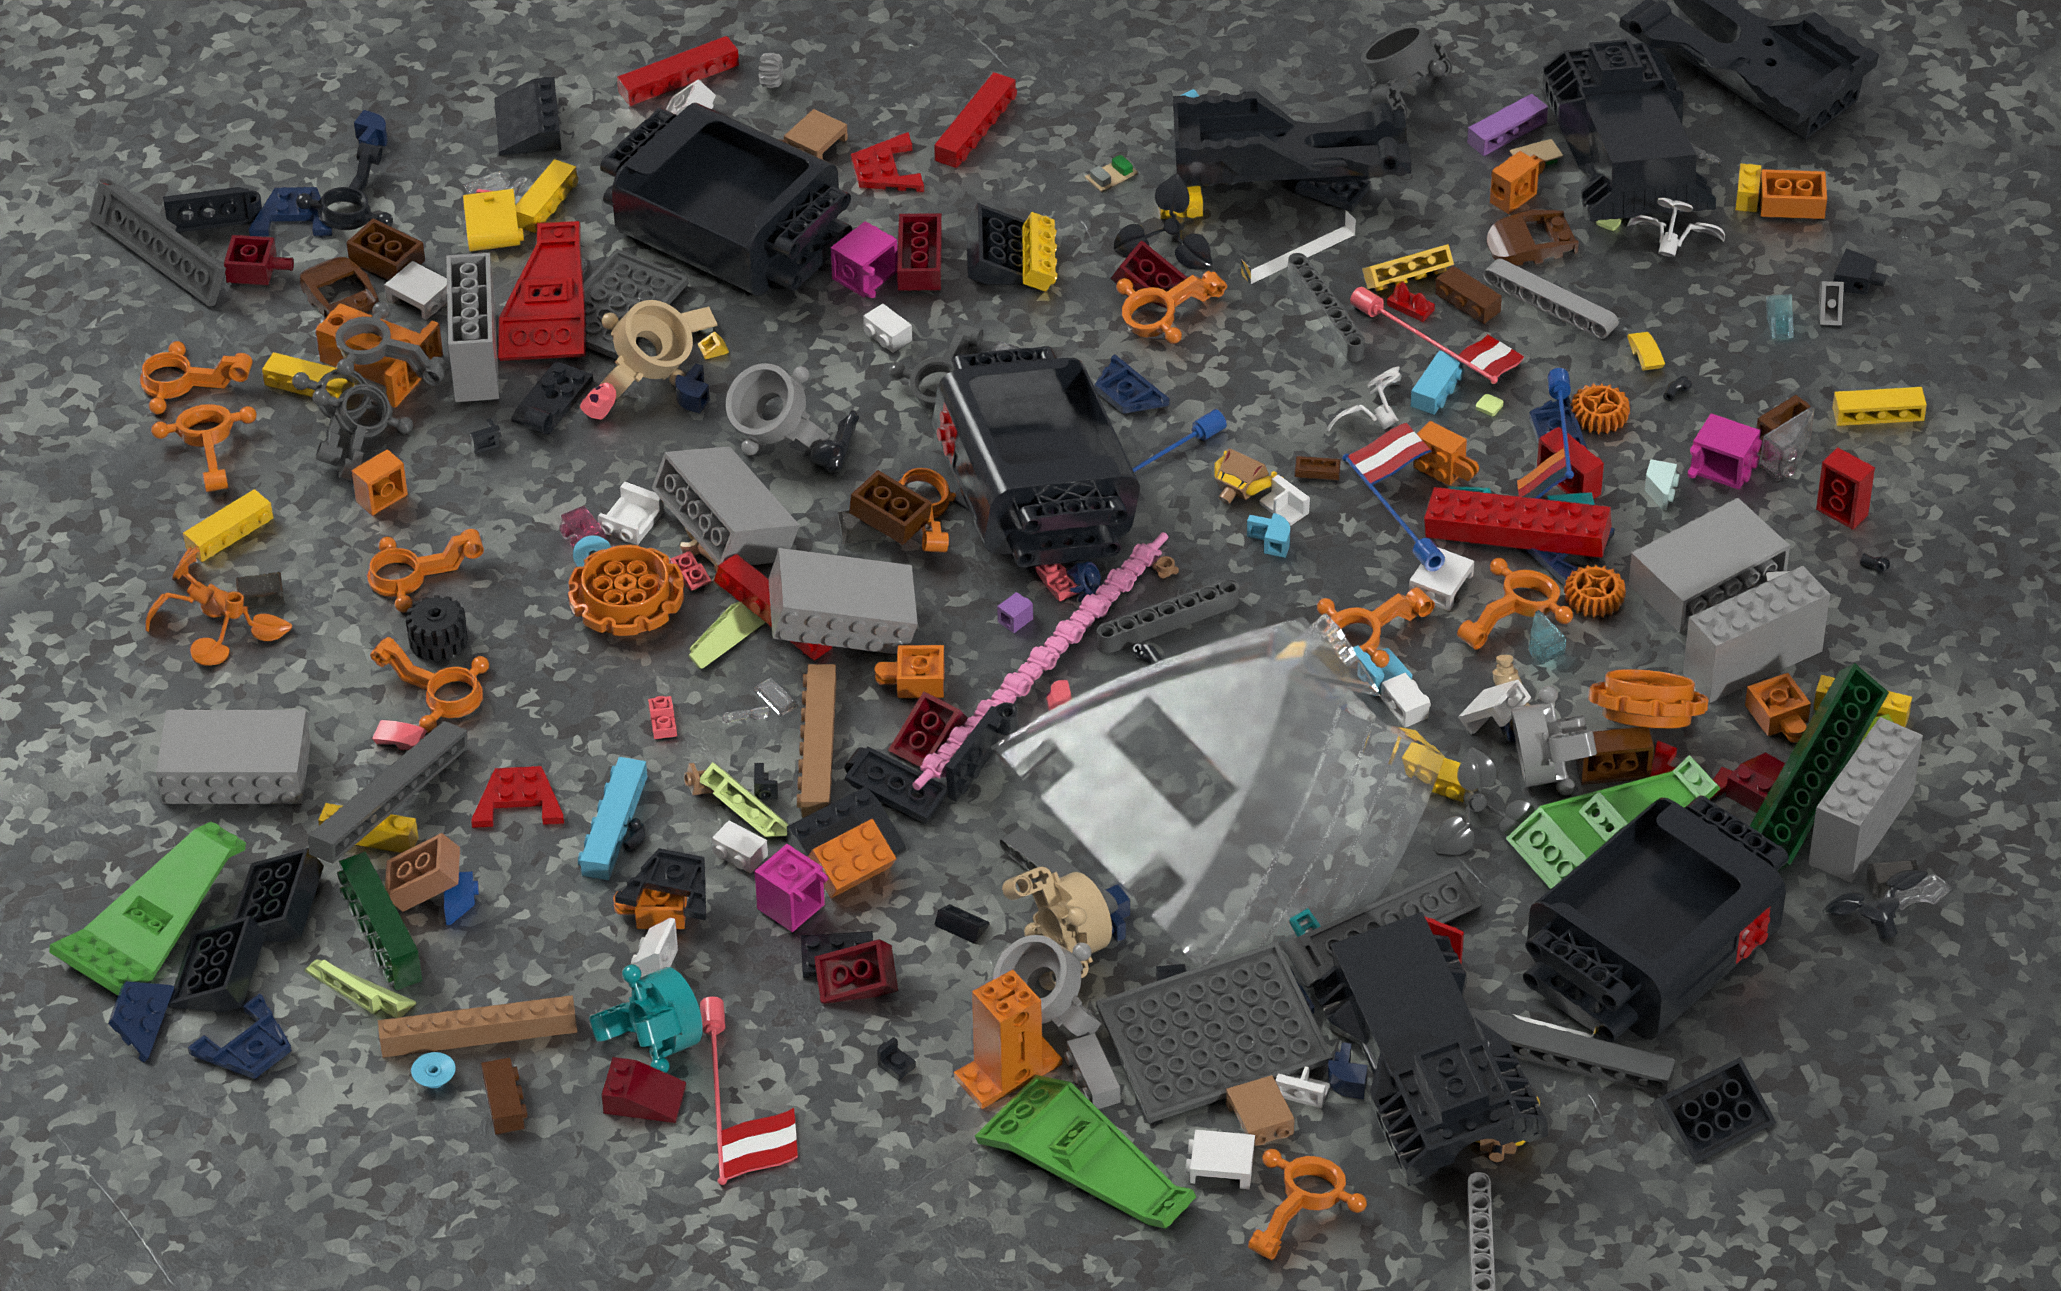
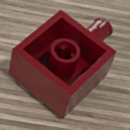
M232 235L223 263L226 268V283L269 285L274 270L293 271L294 258L277 257L274 237Z

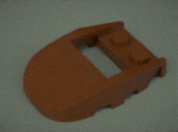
M1528 210L1513 214L1497 221L1490 228L1486 238V245L1494 260L1500 258L1516 266L1523 265L1524 261H1534L1535 264L1543 263L1546 258L1553 257L1558 259L1563 257V252L1573 250L1575 254L1578 253L1579 245L1565 219L1563 210ZM1536 221L1537 224H1543L1551 242L1536 245L1526 222Z
M336 257L307 268L300 274V287L303 293H306L307 301L311 306L315 305L319 313L324 317L329 315L339 303L366 313L372 310L373 306L379 302L367 274L347 257ZM353 274L364 284L365 290L332 304L327 302L318 289L325 285H331L344 277H350Z

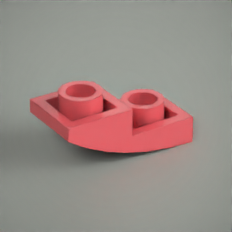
M691 551L670 559V564L675 563L680 568L684 585L692 591L711 583V579L703 565L697 563Z
M1060 563L1035 567L1039 577L1057 600L1062 601L1079 594L1070 591V588L1078 585L1067 576L1066 568Z
M658 696L648 699L654 739L676 737L677 729L671 696Z
M381 720L372 739L376 744H395L399 750H410L424 738L427 731L425 728L408 723Z

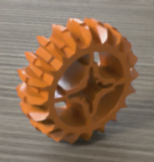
M1593 383L1591 387L1585 385L1583 389H1578L1572 398L1571 406L1573 408L1571 411L1575 412V417L1582 430L1588 429L1589 433L1597 431L1598 435L1600 432L1608 434L1610 430L1616 432L1617 428H1622L1624 423H1627L1630 414L1629 401L1625 396V392L1619 391V387L1613 389L1611 384L1603 386L1601 383V385L1596 386Z
M1586 565L1585 569L1578 567L1577 571H1572L1571 575L1567 577L1564 593L1566 603H1569L1570 609L1576 610V614L1583 612L1584 617L1592 615L1595 618L1596 615H1600L1603 618L1605 614L1612 615L1614 611H1618L1620 606L1623 605L1626 589L1624 580L1621 579L1620 574L1614 573V569L1607 570L1606 566L1600 568L1597 565L1594 567Z

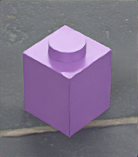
M1016 592L997 606L998 623L1013 633L1017 632L1033 620V603Z

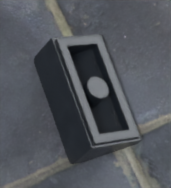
M949 904L938 910L934 925L975 943L989 927L990 922Z

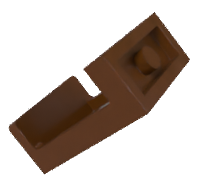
M1794 395L1757 418L1756 429L1760 430L1759 439L1762 440L1758 454L1770 462L1776 458L1777 444L1792 434H1797L1802 439L1807 438L1811 406L1797 395Z

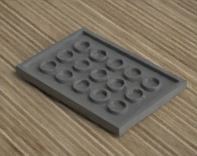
M616 249L584 283L586 347L617 360L619 356L611 336L612 330H608L602 325L603 315L614 313L620 321L635 304L645 300H657L669 305L689 284L688 277Z

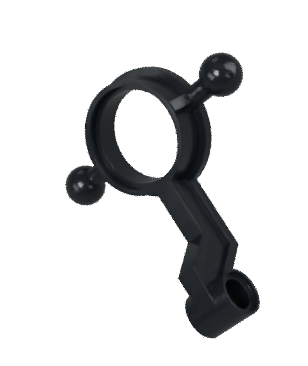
M361 142L356 156L357 161H359L357 174L349 187H338L328 190L319 201L312 199L307 193H302L297 196L296 205L300 209H318L320 221L326 226L338 230L357 229L366 225L372 219H376L391 227L393 224L392 215L387 212H382L379 215L373 214L368 205V198L363 193L368 184L371 165L380 164L383 148ZM337 202H349L360 206L362 209L353 213H339L327 207Z

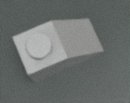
M1820 282V325L1842 326L1844 282Z

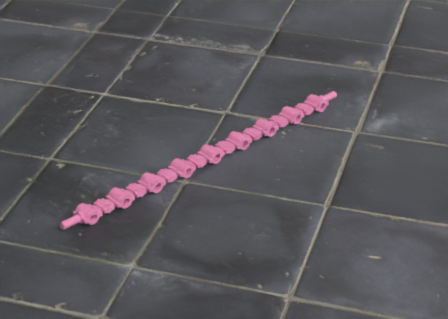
M1162 532L1152 543L1137 544L1130 555V559L1124 561L1121 569H1112L1109 572L1105 585L1099 586L1096 595H1086L1079 610L1070 617V621H1060L1053 636L1044 643V647H1034L1027 662L1018 669V673L1007 674L1001 689L994 692L991 700H982L978 704L974 716L972 715L967 719L965 727H955L947 739V743L941 745L938 754H928L925 757L923 764L920 766V770L924 772L912 784L914 789L920 790L931 778H945V766L991 706L996 707L1005 702L1014 704L1016 696H1026L1034 684L1033 680L1039 679L1043 670H1052L1060 654L1067 650L1069 644L1080 642L1086 628L1092 625L1095 618L1104 617L1107 614L1111 602L1117 600L1120 592H1129L1132 589L1137 576L1141 575L1146 569L1145 566H1153V563L1157 562L1162 554L1161 550L1158 549L1168 539L1166 533Z

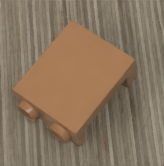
M815 109L784 135V140H786L787 144L822 160V153L838 139L845 142L848 139L847 124Z
M1272 1075L1226 1089V1106L1229 1112L1234 1110L1245 1134L1255 1135V1146H1260L1277 1139H1284L1294 1134L1295 1119Z

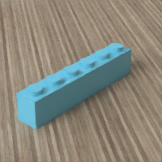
M619 757L616 766H612L610 782L606 783L604 787V798L598 802V814L592 818L591 832L586 835L584 851L580 852L578 856V865L581 866L582 876L610 880L629 828L628 823L632 820L647 780L646 761Z

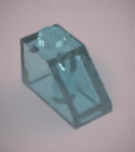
M1792 294L1766 296L1767 321L1771 339L1794 338Z
M1538 610L1535 612L1530 633L1529 652L1544 664L1565 654L1566 637Z

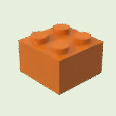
M388 449L352 470L356 502L372 516L408 495L404 463Z

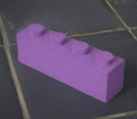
M1533 94L1521 98L1519 101L1468 127L1467 143L1481 155L1485 156L1547 123L1548 106Z

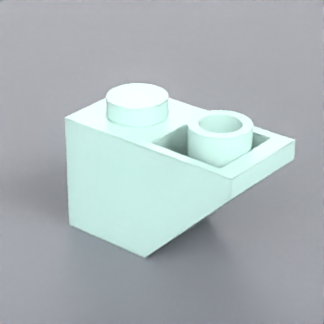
M1651 459L1646 473L1645 491L1662 510H1667L1669 502L1674 500L1675 489H1673V486L1677 487L1680 474L1676 473L1677 464Z

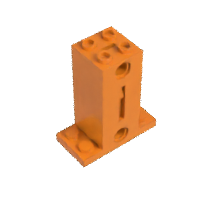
M339 303L316 328L320 361L337 367V363L341 359H345L336 344V332L339 327L351 319L372 317V315ZM381 319L389 327L391 339L419 345L429 360L433 357L443 356L440 325L438 322L431 321L421 330V333H417ZM362 333L349 338L345 344L354 350H369L379 345L382 338L375 334ZM386 356L372 364H354V371L358 372L363 378L386 386L388 401L394 408L403 401L422 379L417 376L407 361Z
M1013 969L972 991L974 1061L954 1071V1079L977 1105L984 1109L1027 1085L1036 1075L1043 1076L1063 1065V1059L1042 1037L1041 999Z

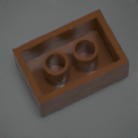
M376 219L368 222L346 242L348 258L387 280L392 279L412 261L419 265L425 262L422 241Z
M877 470L851 494L849 513L901 545H904L930 520L932 502Z
M1648 727L1594 731L1597 754L1576 760L1581 785L1640 780L1651 777L1654 745Z

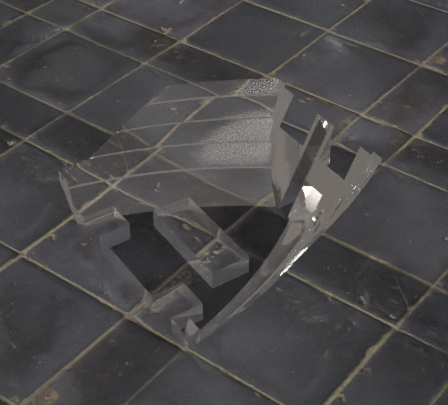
M1326 613L1312 625L1304 617L1292 619L1224 639L1128 673L1048 711L1034 722L991 746L996 756L1007 767L1009 765L1023 781L1058 750L1070 761L1074 768L1043 794L1041 798L1055 816L1132 898L1168 866L1179 876L1186 885L1151 916L1181 949L1195 968L1274 942H1278L1280 945L1297 937L1289 919L1309 908L1319 924L1323 926L1373 903L1382 895L1406 851L1425 810L1445 757L1416 730L1385 725L1352 692L1356 691L1381 696L1360 659L1355 655L1356 653L1344 637V633ZM1156 709L1237 790L1232 797L1195 829L1115 747ZM1305 919L1299 924L1302 927L1303 925L1307 924L1308 921L1307 919Z

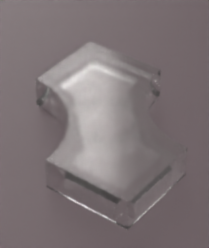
M1931 874L1908 890H1897L1895 898L1899 900L1900 905L1898 908L1901 910L1918 902H1928L1935 905L1952 889L1947 882L1935 874ZM1890 890L1884 894L1885 898L1890 897Z

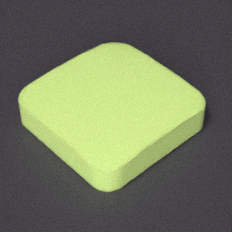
M1623 218L1598 220L1596 224L1602 228L1614 231L1620 225Z
M1485 394L1477 402L1476 410L1490 416H1495L1503 407V400Z

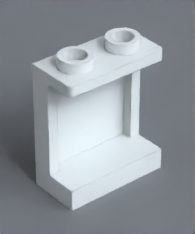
M412 261L385 284L386 300L395 303L400 298L421 309L422 318L427 320L447 303V278Z
M624 482L620 487L621 497L607 515L603 513L598 515L599 531L622 539L625 542L638 545L664 513V502L655 492Z
M1439 548L1445 556L1444 565L1439 570L1431 572L1420 564L1409 581V591L1418 587L1435 602V606L1450 611L1454 606V596L1465 579L1473 577L1474 561Z
M1519 679L1487 688L1473 700L1458 718L1470 734L1476 733L1491 716L1500 727L1505 726L1512 719L1511 709L1523 707L1531 699V696Z
M1195 1130L1194 1139H1189L1188 1154H1192V1159H1187L1186 1174H1190V1183L1195 1184L1196 1176L1240 1179V1189L1250 1190L1255 1135Z

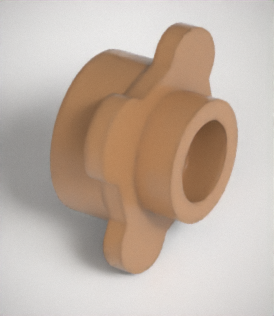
M1168 556L1160 557L1152 566L1158 572V577L1166 578L1179 572V568L1175 566L1174 559Z

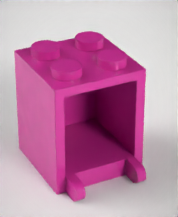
M864 221L831 247L832 279L863 298L866 296L874 298L876 296L875 289L897 273V239Z
M1710 414L1690 448L1692 459L1687 476L1695 478L1698 475L1740 490L1743 483L1749 481L1752 468L1756 469L1760 456L1757 454L1762 444V440L1759 439L1760 430Z
M788 844L754 871L757 909L791 932H794L825 905L823 883L828 880V876L823 872V867Z

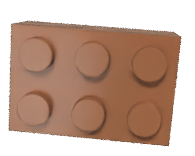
M440 833L387 860L385 889L393 904L404 912L458 885L460 847L443 833Z

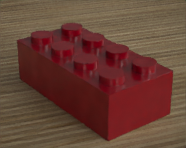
M942 213L899 214L898 290H941Z

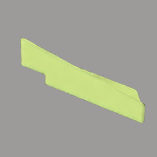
M739 601L731 604L690 647L691 653L689 657L698 668L702 669L766 622L743 605L742 602Z
M713 762L700 777V783L714 790L713 794L766 838L787 836V826H789L787 822L720 766Z
M316 959L305 969V972L372 1014L382 1009L394 1018H400L416 1004L414 1000L337 968L326 960Z

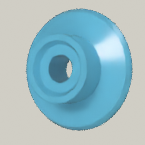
M586 536L579 540L574 547V562L578 567H583L586 557L612 546L600 536Z
M431 1052L420 1056L415 1060L411 1068L414 1080L429 1088L441 1087L455 1073V1063L452 1058L439 1052Z

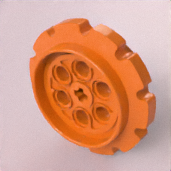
M618 545L591 554L584 559L583 567H576L568 582L569 605L576 617L582 616L583 624L600 633L608 632L616 636L637 635L638 633L652 631L669 621L668 614L677 613L684 599L683 575L678 565L675 563L669 564V556L653 548L646 549L638 545Z
M1636 669L1607 672L1605 682L1594 683L1589 687L1588 696L1590 702L1602 707V716L1604 718L1626 725L1648 728H1682L1689 726L1692 716L1704 714L1708 710L1709 698L1704 694L1694 691L1695 682L1687 677L1666 672Z

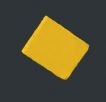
M715 331L698 343L705 359L729 353L724 340Z

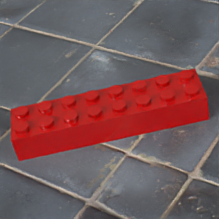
M1437 487L1433 488L1424 517L1426 538L1522 549L1533 548L1540 551L1603 558L1612 526L1611 507Z

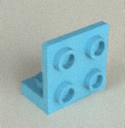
M1357 645L1350 649L1349 668L1374 696L1381 694L1382 682L1403 673H1406L1412 680L1410 671L1389 648L1383 649L1389 655V663L1386 667L1380 668L1371 661V656Z

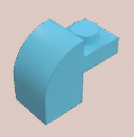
M1273 513L1271 519L1249 515L1247 520V537L1264 540L1265 554L1286 558L1290 547V524L1283 516Z

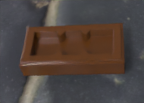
M1296 456L1295 477L1339 480L1341 459Z

